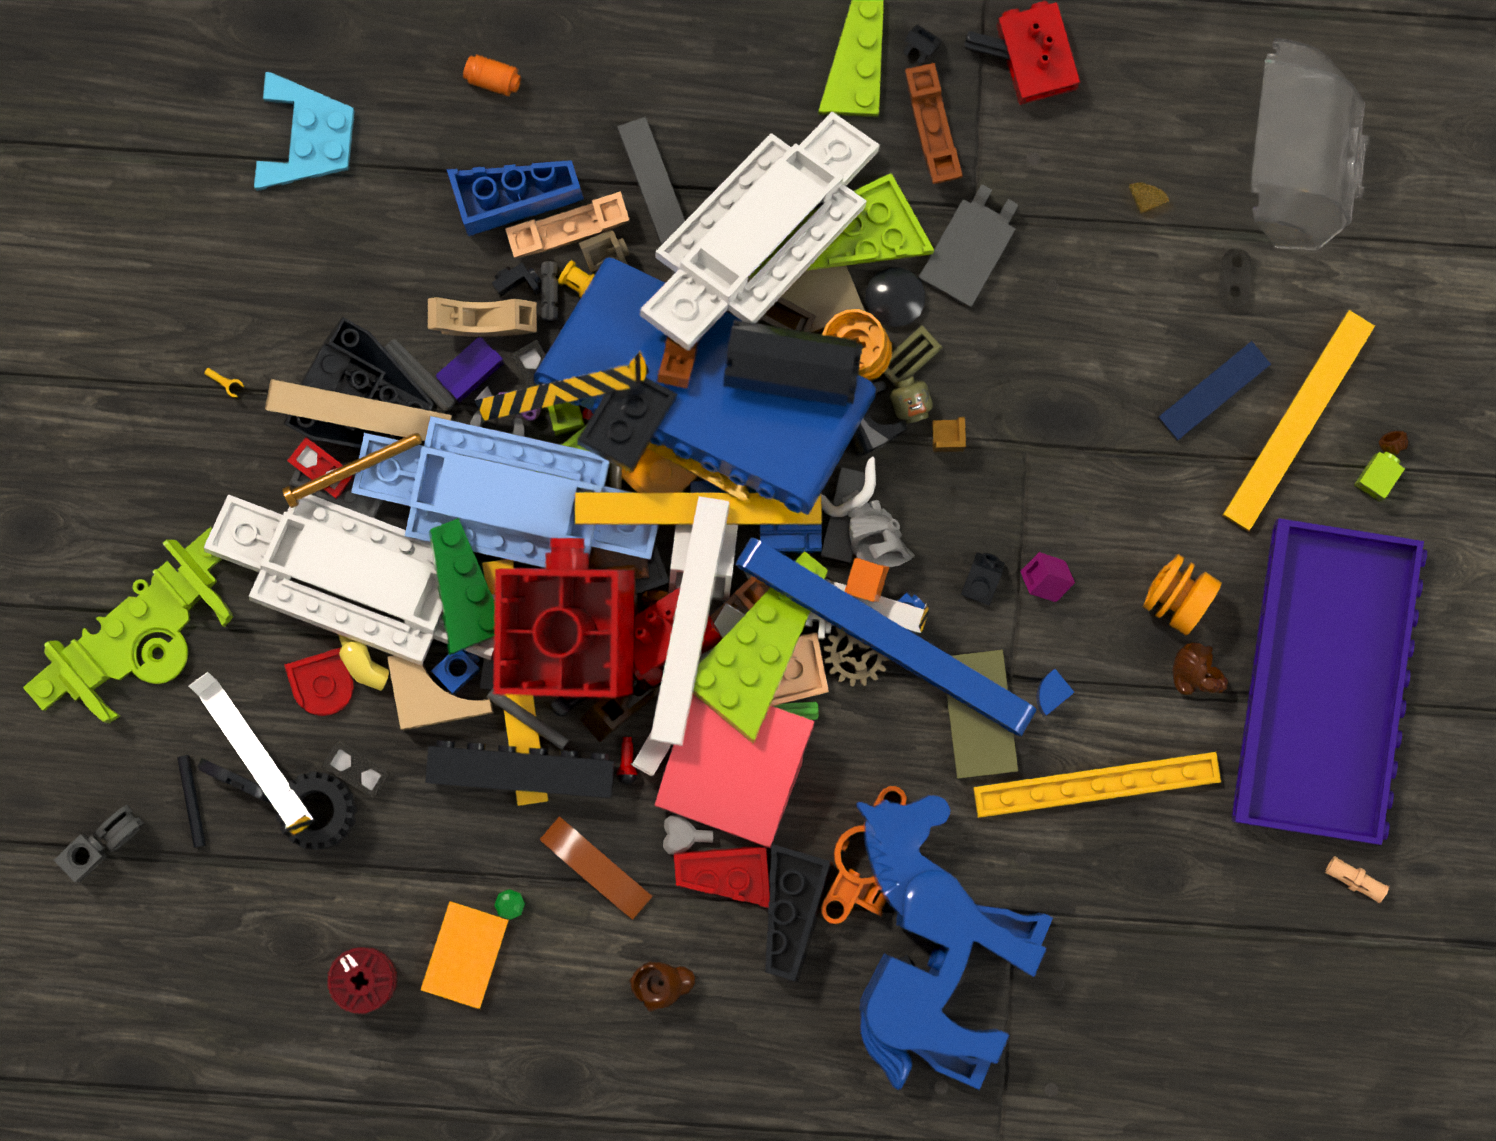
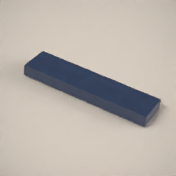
M1251 341L1161 414L1158 420L1172 437L1178 441L1269 367L1271 363Z

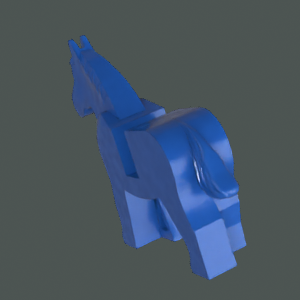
M927 795L906 805L889 803L888 800L884 799L874 807L863 802H857L856 806L865 819V846L873 876L888 904L897 913L896 925L941 945L939 950H933L927 964V966L931 967L929 973L883 954L860 1000V1027L863 1043L868 1054L881 1067L893 1088L897 1090L903 1088L912 1068L911 1057L905 1050H912L917 1053L934 1070L980 1090L991 1062L997 1064L1009 1034L996 1028L990 1030H971L960 1027L953 1023L941 1009L952 995L963 974L974 941L1034 977L1046 950L1041 945L1053 917L1043 913L1021 915L1004 908L975 905L955 877L920 854L919 848L928 838L930 828L943 824L950 815V808L945 799L935 795Z

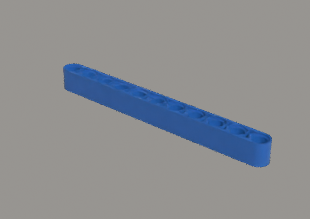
M751 537L736 562V566L1009 732L1022 737L1037 709L1028 702L760 540Z

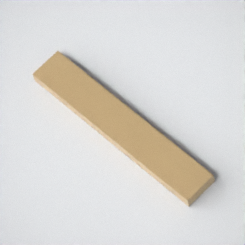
M274 379L270 381L265 410L401 437L419 433L423 441L426 439L430 416L451 420L452 417L449 414Z

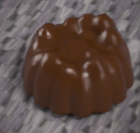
M1392 431L1385 434L1379 440L1380 448L1384 453L1389 452L1398 455L1400 451L1408 447L1407 433H1404V431Z
M656 589L644 592L642 594L644 607H650L667 596L668 593Z

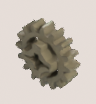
M836 627L838 636L829 635L827 639L833 644L832 646L824 647V651L830 653L831 656L826 658L824 663H832L834 666L829 672L830 675L838 672L840 674L839 683H842L845 678L850 679V687H854L856 680H860L863 687L866 686V678L868 677L873 681H877L878 677L875 672L877 670L885 672L886 668L881 662L889 661L890 659ZM846 636L847 647L844 651L836 653L839 642ZM853 646H857L858 650H871L861 656L860 662H856L855 657H843L852 652ZM877 655L875 665L867 671L866 661L869 657ZM839 664H849L854 667L856 674L845 671Z

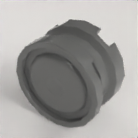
M125 805L116 811L95 832L99 839H104L107 842L106 846L111 852L119 849L140 830L138 828L139 825L141 827L144 825L140 817H134L132 814L133 810L129 805Z

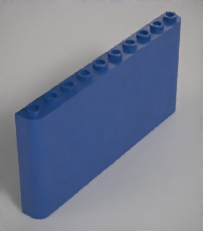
M605 258L534 373V383L538 386L625 366L632 361L639 351L650 371L646 378L657 383L667 335L640 316V309L662 288L665 282L619 260ZM725 312L701 337L688 389L658 383L677 393V399L658 428L651 443L658 446L664 445L672 449L681 458H691L701 463L710 472L718 471L728 476L737 485H747L755 489L759 495L766 499L778 500L793 512H802L809 515L874 400L876 388L868 379L858 375L853 404L847 403V406H840L724 387L725 367H727V351L734 320L742 321L738 317ZM605 394L574 400L569 403L575 406L581 405L594 413Z

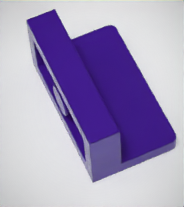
M478 337L437 373L436 378L460 404L504 364V360L482 337Z

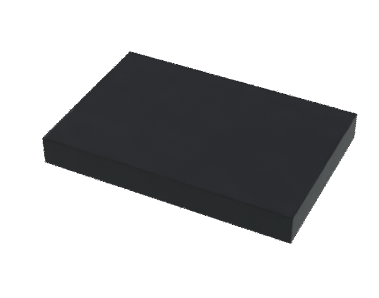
M646 377L636 387L606 393L579 436L577 445L632 473L676 401L677 393Z

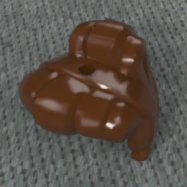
M1191 642L1178 650L1172 671L1174 684L1178 692L1190 695L1196 689L1210 693H1222L1227 689L1228 679L1219 668L1211 667L1213 662L1212 646L1208 645L1205 647L1201 643Z

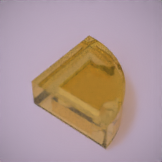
M1142 182L1129 185V190L1140 214L1169 202V198L1164 191L1155 186Z

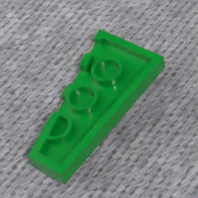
M459 518L430 529L429 538L434 568L437 573L438 592L442 603L443 622L448 639L449 655L494 638L495 601Z

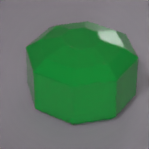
M511 889L499 893L494 904L498 915L508 920L522 915L526 905L522 894Z

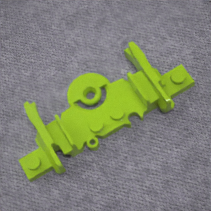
M212 527L208 528L185 549L177 540L166 539L163 545L181 564V567L178 568L179 571L177 572L167 561L160 568L152 571L155 575L152 576L151 585L145 580H136L133 583V590L139 594L137 597H128L106 617H96V620L101 624L99 633L92 635L88 629L83 628L82 637L79 640L73 639L70 641L71 644L66 648L60 641L56 640L47 641L44 644L46 647L44 653L52 663L23 687L43 711H46L68 692L75 701L82 699L89 710L100 720L111 723L121 715L112 710L98 696L94 689L110 678L122 680L132 672L139 679L152 684H162L175 679L183 671L188 659L187 643L180 631L191 620L189 610L201 598L214 610L222 626L225 627L234 616L229 607L211 589L217 580L209 570L222 560V558L204 552V546L212 531ZM143 584L144 589L140 591L139 586ZM160 632L168 634L173 638L169 643L162 638L148 640L141 652L145 663L140 667L137 650L139 644L146 636ZM161 648L164 654L161 659L153 657L154 649Z

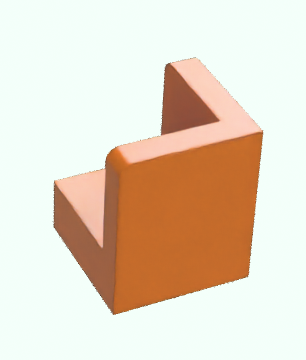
M855 558L845 592L865 600L879 602L889 566Z

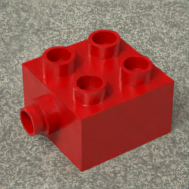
M550 538L549 548H551V553H545V569H495L494 694L620 697L633 694L635 570L589 569V553H584V538Z

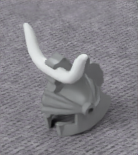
M871 457L865 468V484L862 491L854 490L843 497L842 501L845 503L840 506H834L826 496L821 494V508L826 514L834 518L846 515L852 518L849 524L850 548L857 558L879 565H886L890 568L911 560L915 555L901 541L902 533L899 531L900 525L898 521L893 519L891 514L884 508H881L879 500L867 503L873 495L876 486L875 458Z

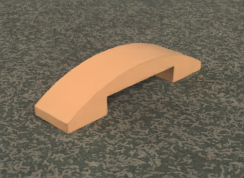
M617 192L593 200L591 204L542 220L535 221L533 219L505 228L513 256L518 258L545 252L596 236L629 222L630 219L622 193Z

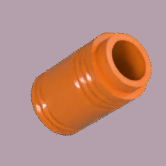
M476 55L475 57L470 56L463 72V79H466L468 84H473L474 86L509 97L512 92H517L521 82V75H518V68Z

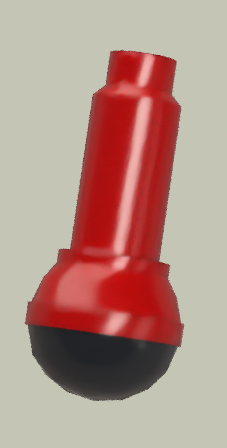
M623 737V742L621 743V764L616 772V776L621 783L632 784L638 776L636 768L630 764L633 763L632 737Z

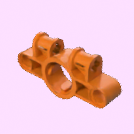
M887 787L880 792L873 807L883 801L885 794L891 791L899 795L900 805H906V795L899 787ZM865 822L861 826L845 831L836 842L834 862L839 872L820 908L821 914L827 922L833 924L843 922L848 917L854 903L881 917L883 915L882 909L887 900L880 891L873 904V900L880 890L874 876L859 878L860 874L852 869L847 871L841 862V850L845 851L850 842L847 838L856 832H864ZM839 901L842 904L844 911L839 918L832 919L827 915L826 907L829 902Z

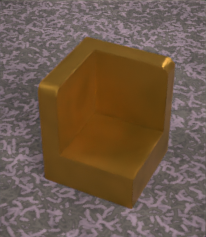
M958 417L957 420L932 421L933 452L964 451L966 448L965 417Z

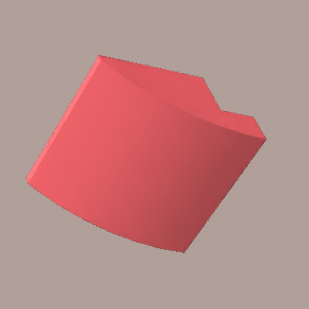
M693 694L683 745H673L655 806L771 848L802 766L803 754L814 728V721L769 706V710L753 744Z

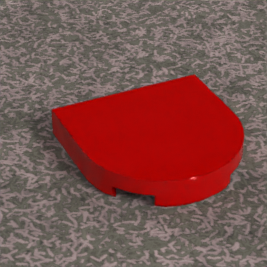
M342 647L284 665L293 696L298 705L305 711L317 716H329L344 709L351 700L354 692V679L339 656Z

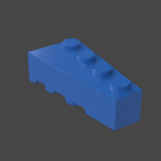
M572 160L532 163L530 166L504 165L503 168L486 169L485 167H475L473 170H447L468 236L584 200Z

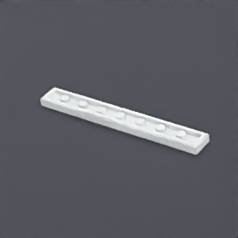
M700 496L698 498L650 738L652 741L683 745L730 508L729 501Z

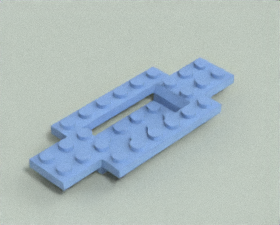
M430 416L424 446L417 445L356 473L352 493L410 506L411 509L405 532L406 537L430 542V529L459 518L473 552L545 567V553H551V548H549L550 538H584V553H589V555L592 546L651 560L659 526L575 525V492L634 493L605 486L610 462L590 451ZM364 433L359 458L399 440Z

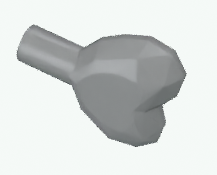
M670 815L664 821V829L667 836L663 840V848L668 854L674 855V853L685 852L695 842L713 843V830H696L690 821L680 815Z

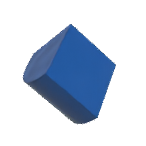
M1053 669L1042 679L1037 689V706L1043 717L1047 716L1074 693L1056 669Z

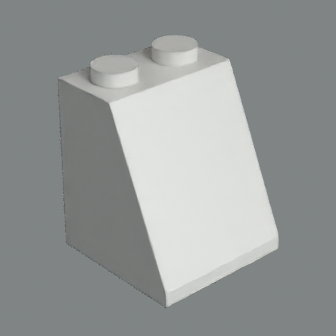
M676 525L670 568L669 594L681 586L693 525ZM726 525L712 594V599L727 601L730 598L738 525Z

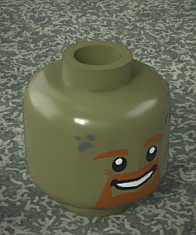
M913 376L896 381L897 387L890 392V399L896 417L905 420L906 424L929 417L928 412L932 410L933 402L926 382L915 381Z

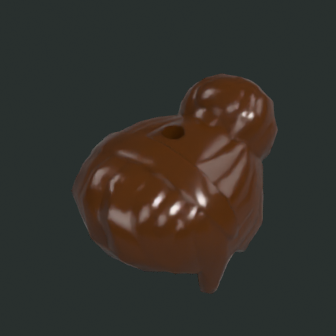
M648 962L637 968L629 982L635 997L639 1001L644 1002L647 1010L652 1012L671 1006L680 995L689 993L695 985L696 978L694 973L685 966L675 968L662 962ZM660 981H663V982H664V985H663V986L660 985V983H659Z

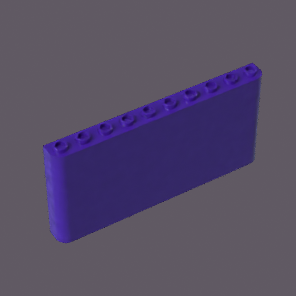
M1280 518L1275 520L1271 535L1232 808V822L1375 845H1382V841L1387 839L1389 822L1385 821L1387 809H1391L1394 797L1393 791H1390L1391 779H1395L1398 769V762L1394 760L1395 748H1400L1402 731L1398 730L1399 718H1404L1406 711V700H1402L1403 690L1408 688L1410 682V670L1406 669L1408 658H1412L1415 641L1411 639L1412 627L1416 628L1419 617V610L1415 609L1416 597L1420 598L1423 588V580L1419 579L1420 567L1424 568L1427 559V550L1423 549L1424 541Z

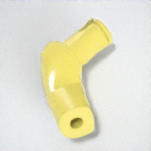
M338 634L342 645L339 656L353 678L361 684L382 691L388 679L389 670L371 660L366 644Z

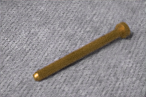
M414 433L294 489L291 486H287L282 489L285 499L291 508L299 505L298 500L421 444L423 441L419 433Z

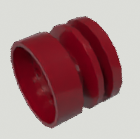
M358 947L342 953L332 963L328 972V989L332 999L340 1008L351 1013H368L383 1007L393 997L397 988L398 973L393 961L383 951L373 947ZM363 972L364 978L368 979L369 983L359 989L358 983L354 981V976H359Z

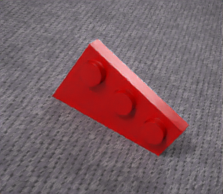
M765 846L674 853L677 886L709 894H717L742 902L746 901L768 908L770 891Z

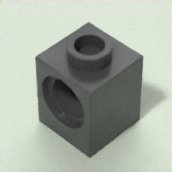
M80 834L54 861L74 882H82L108 856L102 851L105 846L96 836L92 834L88 837L87 834ZM82 847L86 848L90 853L89 861L84 865L79 864L76 859L77 851Z

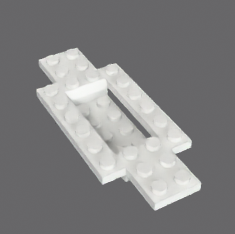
M831 112L800 145L795 143L790 147L771 133L657 249L655 258L676 273L640 309V316L687 351L694 346L727 310L743 322L755 324L866 207L867 201L846 187V185L879 152L880 145L834 112ZM819 203H823L809 220L748 282V277Z
M308 495L298 500L299 505L293 508L289 506L288 511L284 512L283 515L234 496H227L206 541L204 552L259 572L249 594L250 601L421 666L433 639L448 644L443 622L442 603L438 592L437 573L434 568L430 542L406 537V530L313 495ZM290 578L299 579L402 618L404 623L291 581ZM494 638L464 650L491 660L494 654Z

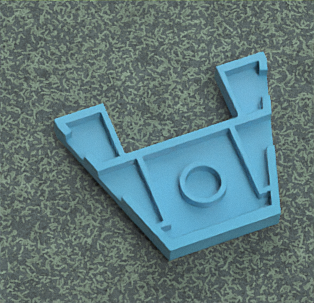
M266 72L263 93L264 101L294 104L289 162L257 161L255 190H264L267 187L279 184L285 185L300 179L315 178L349 170L354 109L271 72Z

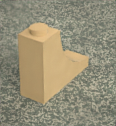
M395 655L387 657L401 730H410L494 713L491 700H466L444 691L430 677L424 663L421 666Z

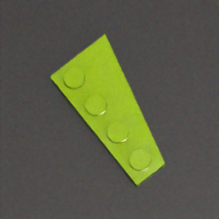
M852 0L818 114L834 112L836 115L878 117L884 0Z

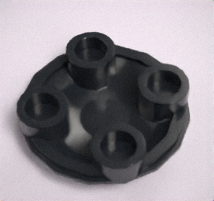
M888 268L878 272L870 280L866 289L865 304L869 313L880 323L888 327L902 328L912 323L921 314L925 305V290L922 282L914 273L903 268Z

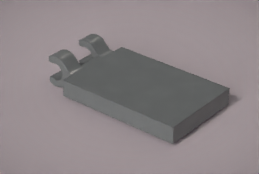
M981 184L972 203L964 199L962 200L934 249V253L930 256L918 278L920 281L970 309L1016 229L1009 225V222L1019 205L1008 199L1000 214L987 208L984 205L992 189Z

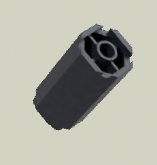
M734 320L727 351V367H725L723 386L847 406V403L853 404L863 344H859L857 340Z

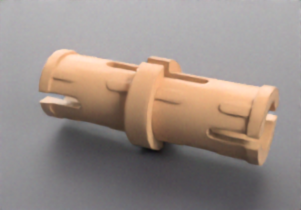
M1336 856L1331 859L1325 870L1327 875L1348 885L1349 890L1353 892L1357 890L1379 904L1388 892L1389 886L1365 874L1366 871L1364 869H1356Z

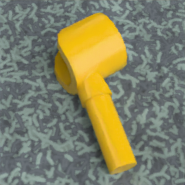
M207 368L205 371V375L226 388V392L230 397L238 398L237 395L229 391V387L231 384L237 383L244 388L240 380H229L210 368Z

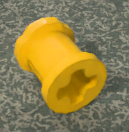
M571 260L562 271L558 284L569 286L579 293V297H582L595 274H587L576 267V263Z

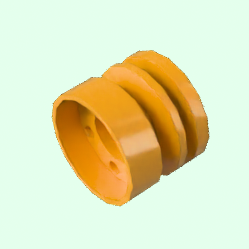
M860 309L845 310L836 314L826 324L822 335L857 340V343L863 344L864 348H862L858 375L872 381L879 378L888 368L892 358V344L881 323L871 313Z
M1177 554L1172 561L1163 566L1153 580L1142 607L1150 611L1156 602L1159 601L1161 605L1155 616L1160 618L1171 609L1174 613L1169 625L1187 636L1213 601L1222 582L1207 572L1202 573L1195 581L1192 580L1190 577L1195 564L1189 563L1184 571L1180 572L1179 568L1184 561V557Z

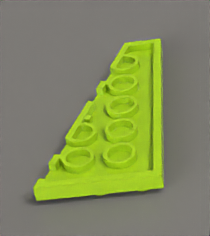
M892 173L853 191L867 201L866 207L807 270L931 255L934 253V248ZM820 207L812 210L748 278H753Z
M804 551L795 562L825 580L828 570ZM772 588L758 600L698 665L693 694L753 744L811 612Z

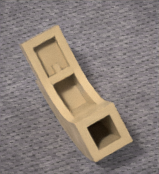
M439 297L429 298L428 329L442 331V334L471 337L513 336L536 333V302L521 299L497 302H463Z

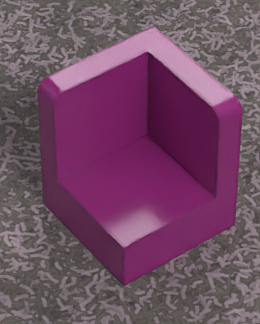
M1041 552L1020 571L1029 594L1053 602L1058 601L1075 584L1064 560Z

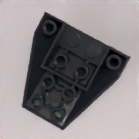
M345 317L339 320L323 342L300 384L429 411L434 405V402L369 331ZM289 414L286 415L283 423L309 439L361 448L364 433L396 440L405 438Z

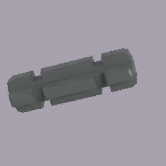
M546 261L541 264V274L543 276L541 279V303L544 304V307H541V317L544 321H556L558 319V307H556V304H558V279L556 278L558 276V265L556 262Z

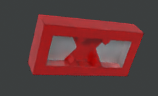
M307 437L287 460L311 480L343 466ZM355 474L324 488V490L335 499H338L355 477Z

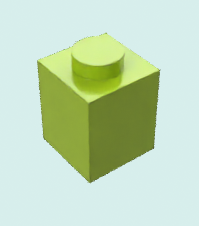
M1378 452L1372 457L1354 486L1380 502L1387 497L1405 468L1399 465L1401 461L1393 454Z

